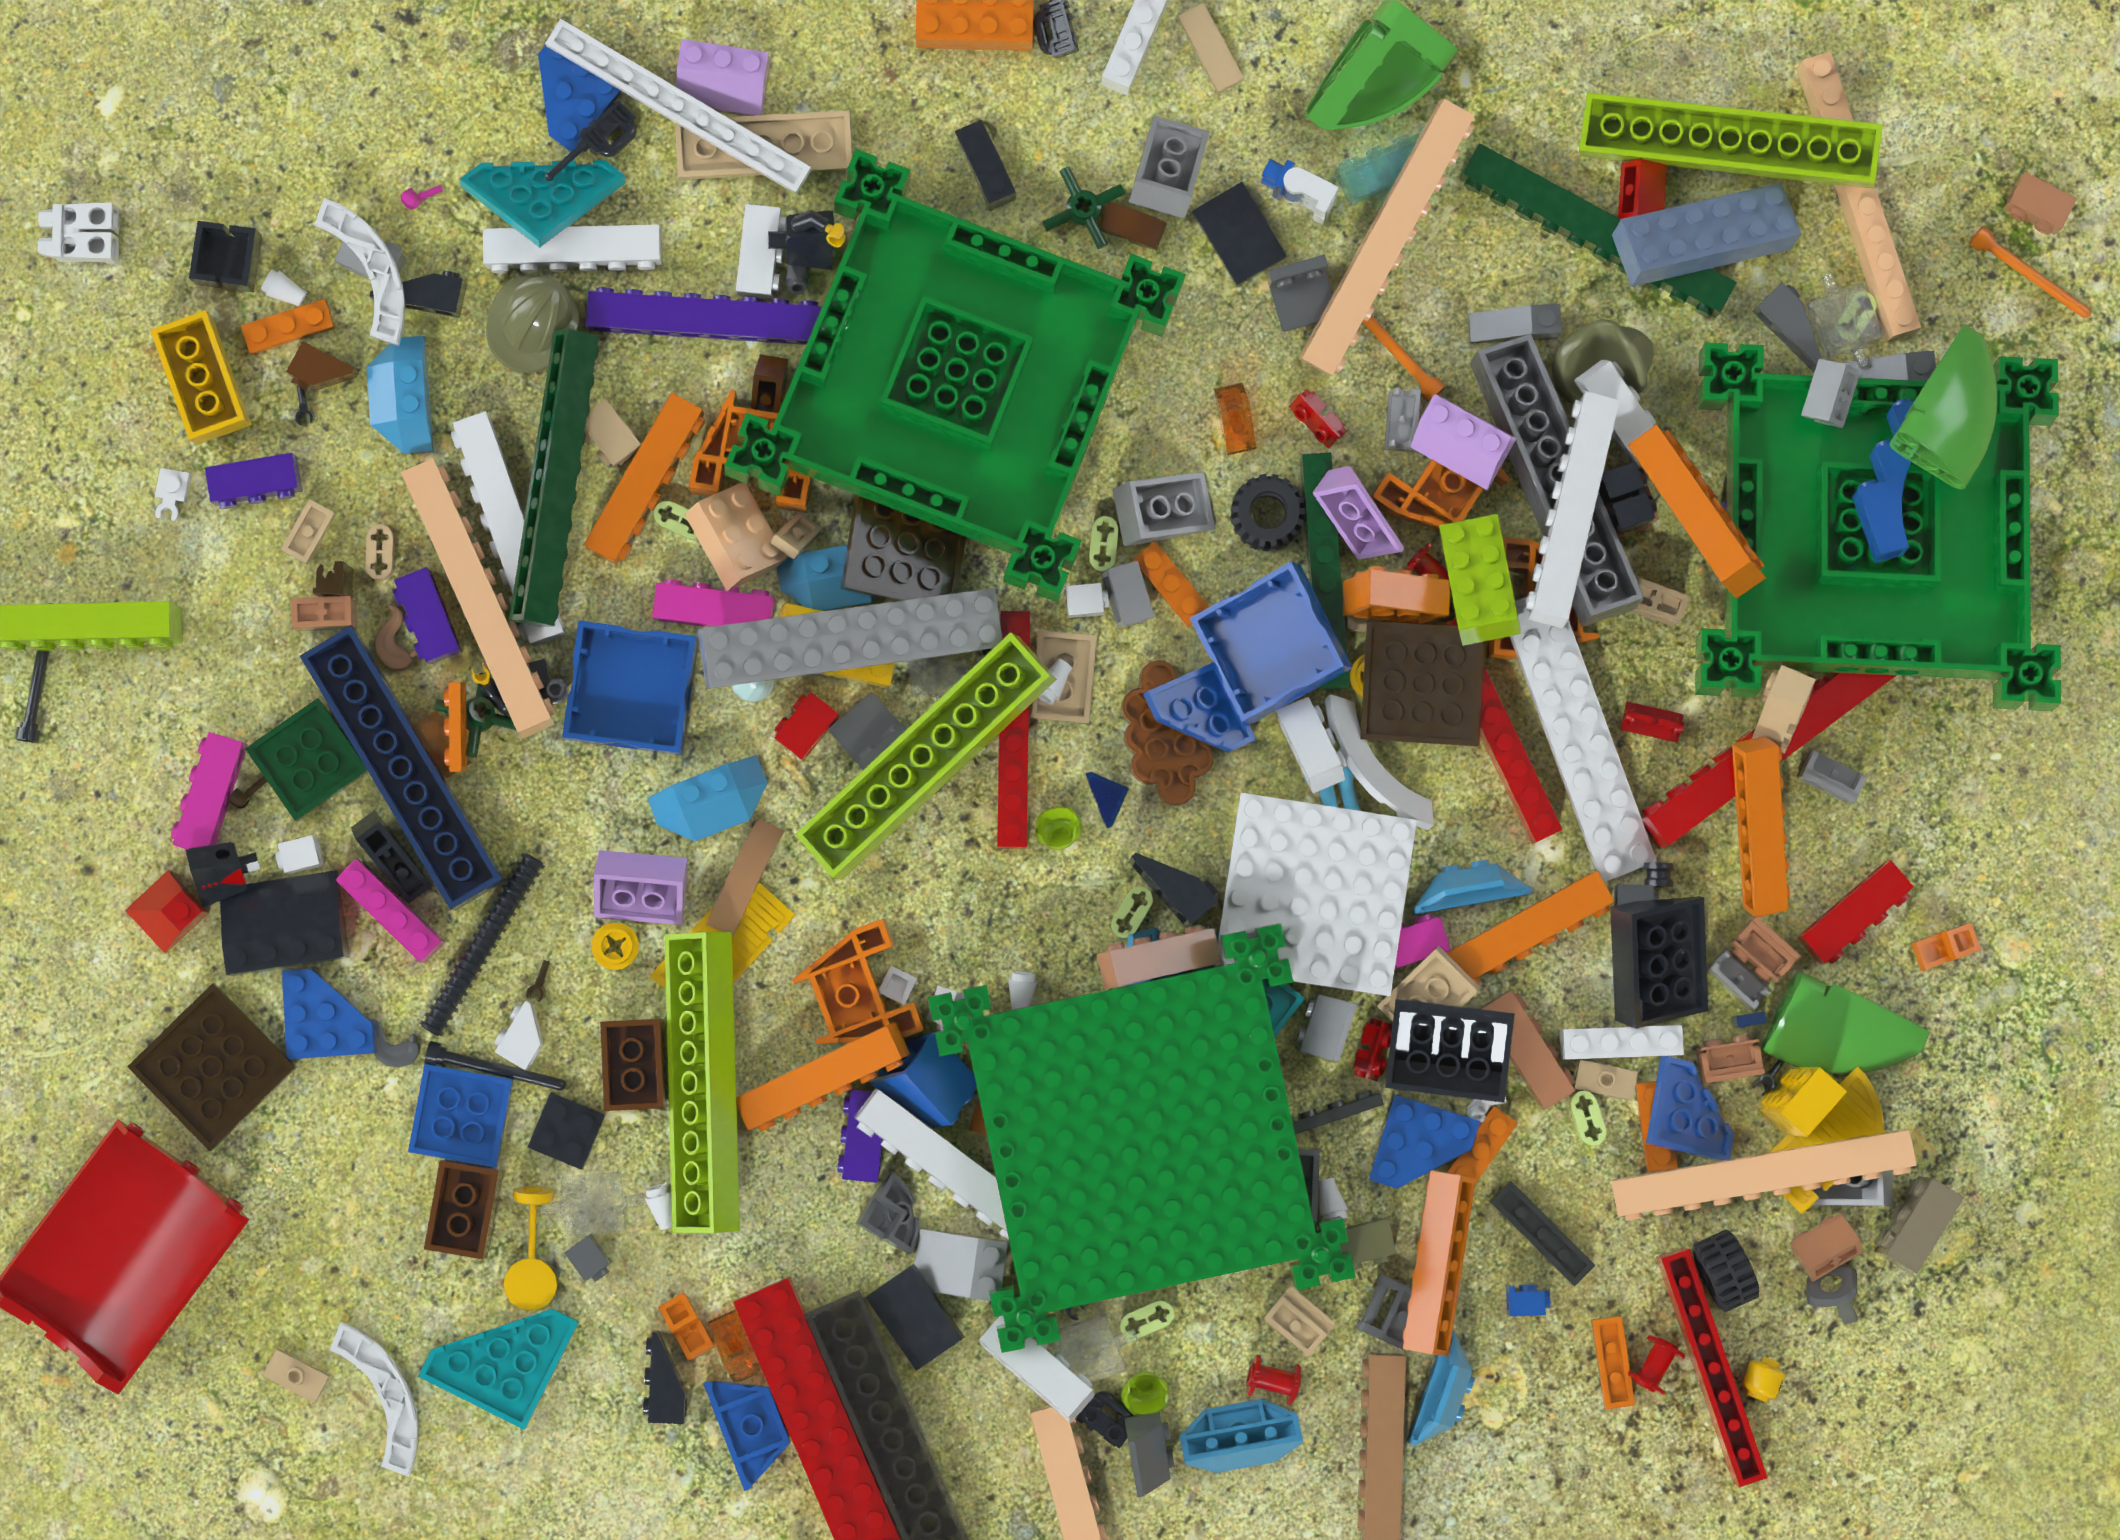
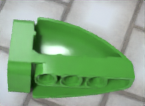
M1384 0L1371 17L1378 25L1367 19L1361 23L1318 87L1304 112V116L1325 130L1359 127L1390 117L1416 102L1433 88L1442 78L1443 74L1441 72L1459 49L1397 0Z
M1965 324L1963 325L1905 415V420L1890 441L1891 448L1899 455L1957 489H1965L1980 466L1988 450L1997 416L1996 374L1986 341L1979 332Z
M1798 972L1793 975L1764 1038L1761 1051L1795 1067H1820L1830 1074H1850L1856 1067H1859L1865 1073L1899 1064L1918 1055L1923 1050L1930 1032L1838 985L1829 986L1803 972Z

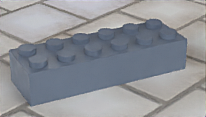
M1781 182L1621 219L1612 237L1630 285L1633 287L1791 250L1802 233Z

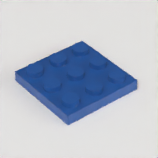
M424 1064L408 1152L497 1168L513 1079Z

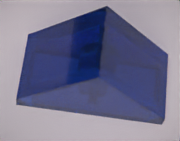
M1088 772L1085 774L1086 780L1105 828L1109 830L1114 825L1129 788L1096 773Z

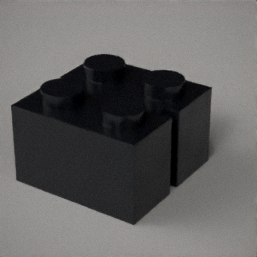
M197 220L189 279L194 284L200 286L222 288V285L230 290L254 293L262 234L256 228L229 225L228 229L224 224Z
M1636 462L1602 474L1599 493L1604 505L1614 503L1612 504L1613 509L1607 510L1617 535L1647 526L1656 518L1654 514L1657 512L1655 500L1652 495L1648 496L1645 492L1644 485L1647 484V478L1643 468H1638Z

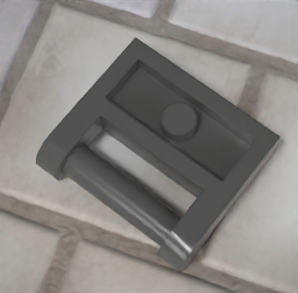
M1379 1273L1376 1282H1378L1362 1320H1358L1355 1328L1405 1350L1403 1349V1332L1407 1323L1408 1301L1411 1297L1412 1288ZM1391 1288L1397 1292L1381 1328L1378 1329L1372 1325L1388 1289Z

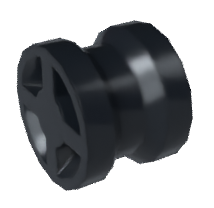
M1644 863V869L1647 871L1644 885L1673 887V880L1670 877L1671 871L1674 869V863Z

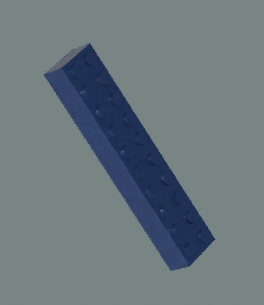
M349 626L300 655L301 660L449 909L456 911L505 882L503 874L357 629Z

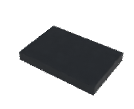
M1243 182L1192 211L1194 218L1236 287L1287 258L1285 251Z
M912 1264L865 1297L916 1371L965 1338L915 1264Z

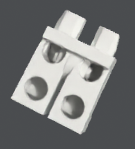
M113 203L53 204V209L39 211V227L42 229H52V238H39L38 253L42 256L54 257L59 262H105L106 264H118L119 238L115 235H119L120 209Z

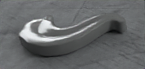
M370 1019L375 1023L377 1053H374L376 1059L385 1066L400 1068L413 1064L419 1056V1044L415 1043L416 1035L411 1034L409 1042L403 1041L400 1044L391 1045L386 1039L381 1023L375 1019Z

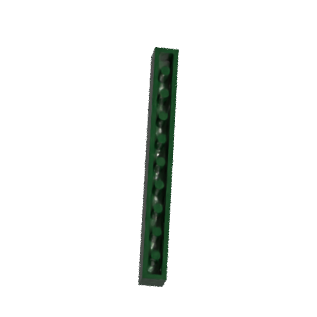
M1479 143L1460 178L1461 181L1465 182L1464 186L1475 193L1481 191L1489 195L1490 201L1501 207L1507 205L1515 209V214L1527 221L1533 219L1541 223V228L1553 235L1559 233L1567 237L1566 241L1572 246L1580 249L1585 247L1593 252L1592 255L1602 262H1608L1609 260L1617 264L1618 270L1626 274L1612 237L1621 219ZM1710 268L1646 283L1645 285L1655 290L1661 288L1670 293L1669 297L1678 303L1685 304L1687 302L1696 307L1695 311L1704 317L1710 318L1713 316L1716 318L1724 308L1737 282Z
M570 328L553 331L509 616L510 621L537 627L555 626V621L559 615V593L563 587V567L568 556L567 541L572 529V509L577 498L575 489L577 476L581 470V450L586 439L584 430L586 418L590 412V391L595 380L593 375L594 365L599 354V336Z

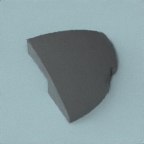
M890 1172L873 1194L855 1224L901 1251L912 1254L919 1233V1218L914 1217L911 1205L915 1199L907 1185L897 1175Z

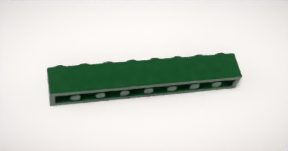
M1331 452L1302 454L1300 470L1302 496L1304 499L1303 505L1305 508L1304 522L1309 582L1347 655L1338 531L1313 494V491L1328 470L1333 469ZM1348 671L1318 687L1317 691L1347 690L1349 687Z

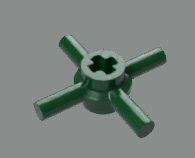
M1070 166L1061 169L1059 172L1071 196L1067 201L1066 210L1042 221L1046 232L1072 221L1078 225H1086L1097 249L1107 246L1108 243L1096 220L1101 213L1102 205L1125 195L1123 186L1118 184L1095 195L1091 191L1081 190ZM1083 202L1085 206L1090 205L1087 213H1084L1083 210H1078L1079 203Z
M477 684L475 698L466 702V729L469 731L466 756L470 758H476L478 755L481 732L489 730L493 725L517 731L511 717L496 714L493 703L486 699L479 684ZM436 699L434 710L449 714V706H445L444 700Z

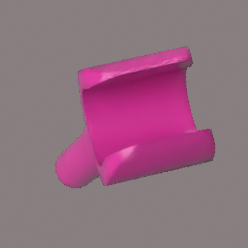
M438 185L417 195L412 188H409L400 197L402 203L408 209L413 210L423 200L443 192L441 185Z

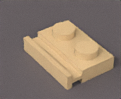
M1291 1285L1263 1317L1264 1320L1308 1357L1325 1339L1332 1328L1336 1326L1334 1321Z

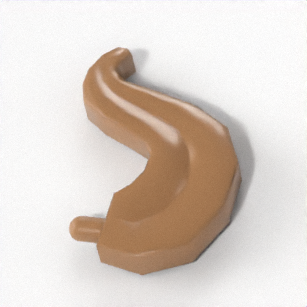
M390 604L388 609L392 610L393 614L379 630L374 640L375 652L382 663L391 669L403 670L413 663L412 658L417 653L415 650L408 653L405 648H401L395 643V636L403 624L404 615L400 608Z

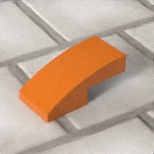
M1971 922L1911 943L1920 971L1981 951Z
M684 1292L658 1307L688 1361H692L716 1347Z

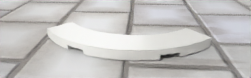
M324 198L315 226L331 233L346 243L362 262L371 281L374 293V317L370 336L399 346L405 320V297L400 273L393 256L375 230L362 218L341 204Z
M1331 694L1326 697L1325 708L1330 730L1336 735L1341 747L1338 750L1342 752L1348 768L1361 785L1380 804L1385 803L1395 810L1398 817L1417 820L1416 826L1426 830L1434 826L1432 800L1414 793L1398 782L1379 763L1366 740L1361 739V729L1356 715L1355 702Z
M340 1322L330 1351L346 1358L366 1374L374 1385L385 1410L387 1442L381 1467L409 1477L415 1463L418 1447L417 1412L410 1387L401 1369L380 1344L359 1329Z

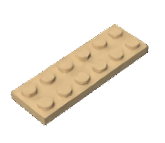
M850 111L727 117L810 166L812 169L810 173L847 171L852 159ZM675 123L678 180L763 175Z

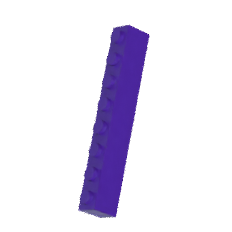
M597 287L596 291H588L586 327L589 331L807 345L822 306H818L816 301L809 300L801 301V304L798 305L789 304V300L778 298L772 299L771 303L760 302V299L756 297H742V301L730 300L731 297L727 295H713V299L701 298V294L684 293V297H674L671 292L655 291L654 295H644L642 290L626 289L625 293H614L612 288Z

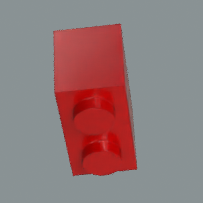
M1645 159L1621 163L1619 219L1665 209L1667 165Z
M812 692L808 696L802 694L792 707L796 711L789 719L784 717L774 729L777 733L774 737L775 740L802 761L807 758L828 732L829 728L840 717L839 713Z

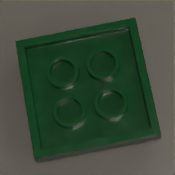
M319 698L245 748L295 821H299L368 773L356 750Z

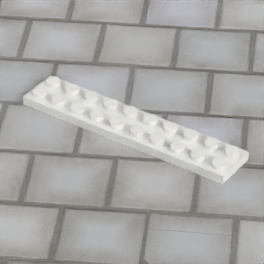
M1526 596L1515 600L1522 634L1513 635L1510 638L1594 867L1602 880L1606 882L1642 868L1644 863L1657 862L1570 622L1568 620L1562 629L1528 620L1530 609L1525 608L1528 598Z

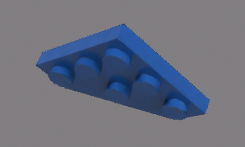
M545 45L539 52L538 59L548 133L551 139L571 152L578 146L577 143L580 141L579 136L581 135L580 131L583 128L587 129L592 120L596 121L601 117L622 91Z
M1214 662L1143 694L1157 722L1229 753L1256 740L1250 725L1241 722L1223 686L1221 674Z
M315 969L282 971L286 1057L288 1059L377 1053L375 1023L367 1016H364L353 1006L352 1002L322 978L323 976Z
M1661 1056L1646 1144L1714 1161L1729 1160L1732 1152L1734 1132L1729 1123L1726 1124L1718 1111L1719 1106L1709 1089L1704 1088L1698 1078L1697 1073L1699 1072L1693 1062L1670 1056Z
M1394 1095L1369 1180L1399 1189L1413 1180L1428 1174L1430 1171L1471 1151L1481 1121Z

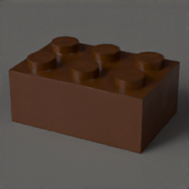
M663 1019L600 1022L604 1111L667 1108Z
M440 1160L424 1250L482 1260L488 1258L503 1169L451 1160Z

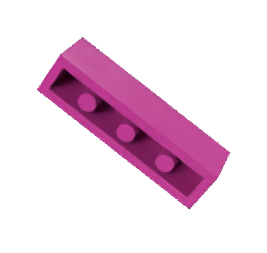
M664 579V584L656 583L652 614L654 621L714 627L772 619L774 617L776 600L773 596H769V591L752 589V594L740 593V588L738 587L727 591L724 586L722 590L711 589V584L694 582L693 587L681 586L682 581L674 579Z
M208 732L207 738H202L198 749L201 757L198 766H193L189 777V782H192L189 794H184L180 804V810L183 813L180 822H175L171 832V838L174 839L172 845L189 849L215 845L217 843L230 803L229 797L234 790L246 753L245 748L248 747V744Z
M355 859L337 877L336 881L420 963H426L446 943L362 860Z
M1427 914L1415 918L1416 924L1406 928L1404 923H1401L1395 968L1425 959L1438 946L1445 952L1451 951L1441 917L1433 919L1432 914Z

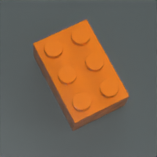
M1372 566L1368 568V571L1355 573L1354 577L1343 582V616L1396 623L1428 624L1449 615L1450 581L1439 579L1437 574L1415 576L1409 570H1397L1394 573L1387 572L1385 567Z

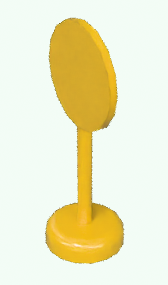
M522 1186L513 1189V1199L516 1202L530 1205L528 1258L521 1259L512 1264L505 1275L504 1290L512 1304L519 1309L528 1311L538 1310L548 1305L555 1296L557 1289L556 1274L551 1266L543 1260L535 1258L537 1205L548 1204L554 1200L555 1191L549 1187Z

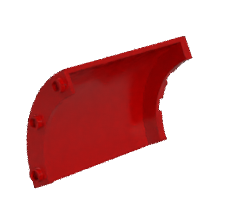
M117 1119L0 1275V1308L27 1325L34 1321L35 1325L46 1332L44 1337L62 1351L67 1352L70 1350L78 1356L79 1359L76 1363L97 1384L118 1395L250 1220L242 1212L244 1206L232 1197L227 1198L198 1174L200 1169L188 1160L180 1161L164 1148L144 1136L145 1131L132 1121L127 1125Z

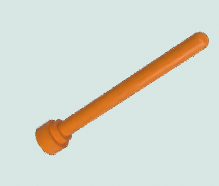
M1981 226L1971 239L1969 245L1974 249L1984 252L1988 250L2080 317L2088 318L2091 315L2090 308L1995 241L1996 238L1992 236L1993 232L1985 226Z
M1372 315L1368 321H1362L1421 385L1419 387L1422 390L1421 394L1428 402L1431 401L1434 394L1439 395L1446 388L1439 378L1429 377Z

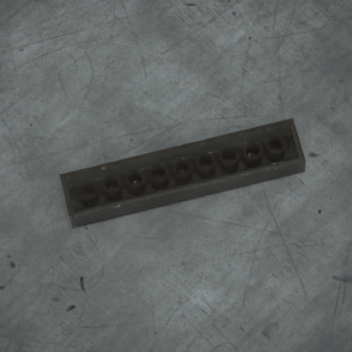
M859 1288L806 1312L804 1315L902 1539L971 1540L862 1289Z

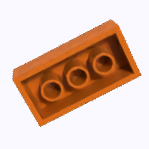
M916 0V48L1032 51L1034 0Z

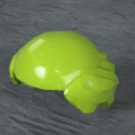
M1056 806L1055 808H1049L1048 811H1043L1037 817L1035 835L1041 844L1053 850H1063L1070 847L1080 837L1083 824L1073 809Z
M1142 1371L1133 1375L1123 1385L1120 1395L1125 1407L1133 1415L1161 1412V1409L1166 1407L1169 1386L1163 1378H1159L1152 1372Z

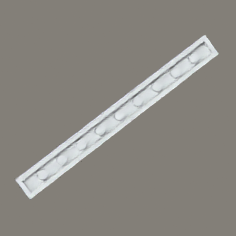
M562 19L559 20L545 43L550 49L795 194L798 193L812 170L807 164Z

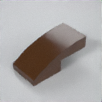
M1108 202L1099 227L1103 233L1124 238L1132 244L1157 251L1167 223L1134 209Z

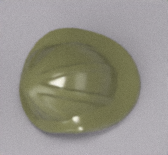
M527 275L513 279L505 284L497 293L488 313L486 336L492 354L504 366L517 372L535 373L548 368L553 331L566 328L578 330L580 320L578 304L571 292L558 280L551 277Z
M1601 319L1593 321L1569 336L1557 350L1552 363V375L1555 385L1561 395L1574 405L1575 400H1581L1583 396L1574 380L1599 361L1608 360L1612 363L1616 362L1624 373L1622 379L1626 385L1632 386L1640 394L1647 386V373L1654 356L1653 343L1644 333L1637 329L1620 326L1612 320Z

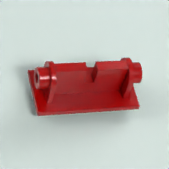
M1306 389L1296 397L1289 408L1293 411L1295 417L1313 432L1315 438L1329 449L1347 432L1344 428L1345 424L1332 411L1323 416L1321 412L1327 405L1314 391L1310 392Z
M1626 701L1620 730L1678 743L1680 733L1684 729V714Z
M1370 1018L1369 1023L1365 1024L1360 1043L1369 1045L1370 1049L1369 1051L1358 1049L1353 1069H1355L1354 1075L1363 1078L1366 1076L1367 1079L1375 1082L1378 1081L1379 1076L1383 1075L1386 1067L1385 1054L1387 1048H1390L1392 1024Z

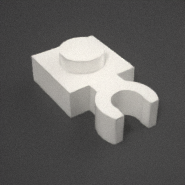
M160 468L155 497L163 499V501L156 508V518L162 520L164 511L171 509V520L178 522L180 511L177 503H186L192 474Z

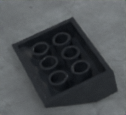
M1139 853L1133 854L1128 862L1186 928L1191 926L1219 901L1215 897L1219 892L1207 879L1202 882L1198 877Z
M338 870L247 884L245 891L221 900V938L226 975L237 976L350 958L340 884L336 881Z
M1704 897L1634 901L1610 907L1615 1021L1638 1029L1708 1011Z
M1396 999L1385 1088L1505 1103L1515 1013Z

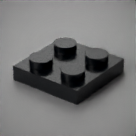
M550 1092L527 1148L583 1170L606 1115Z

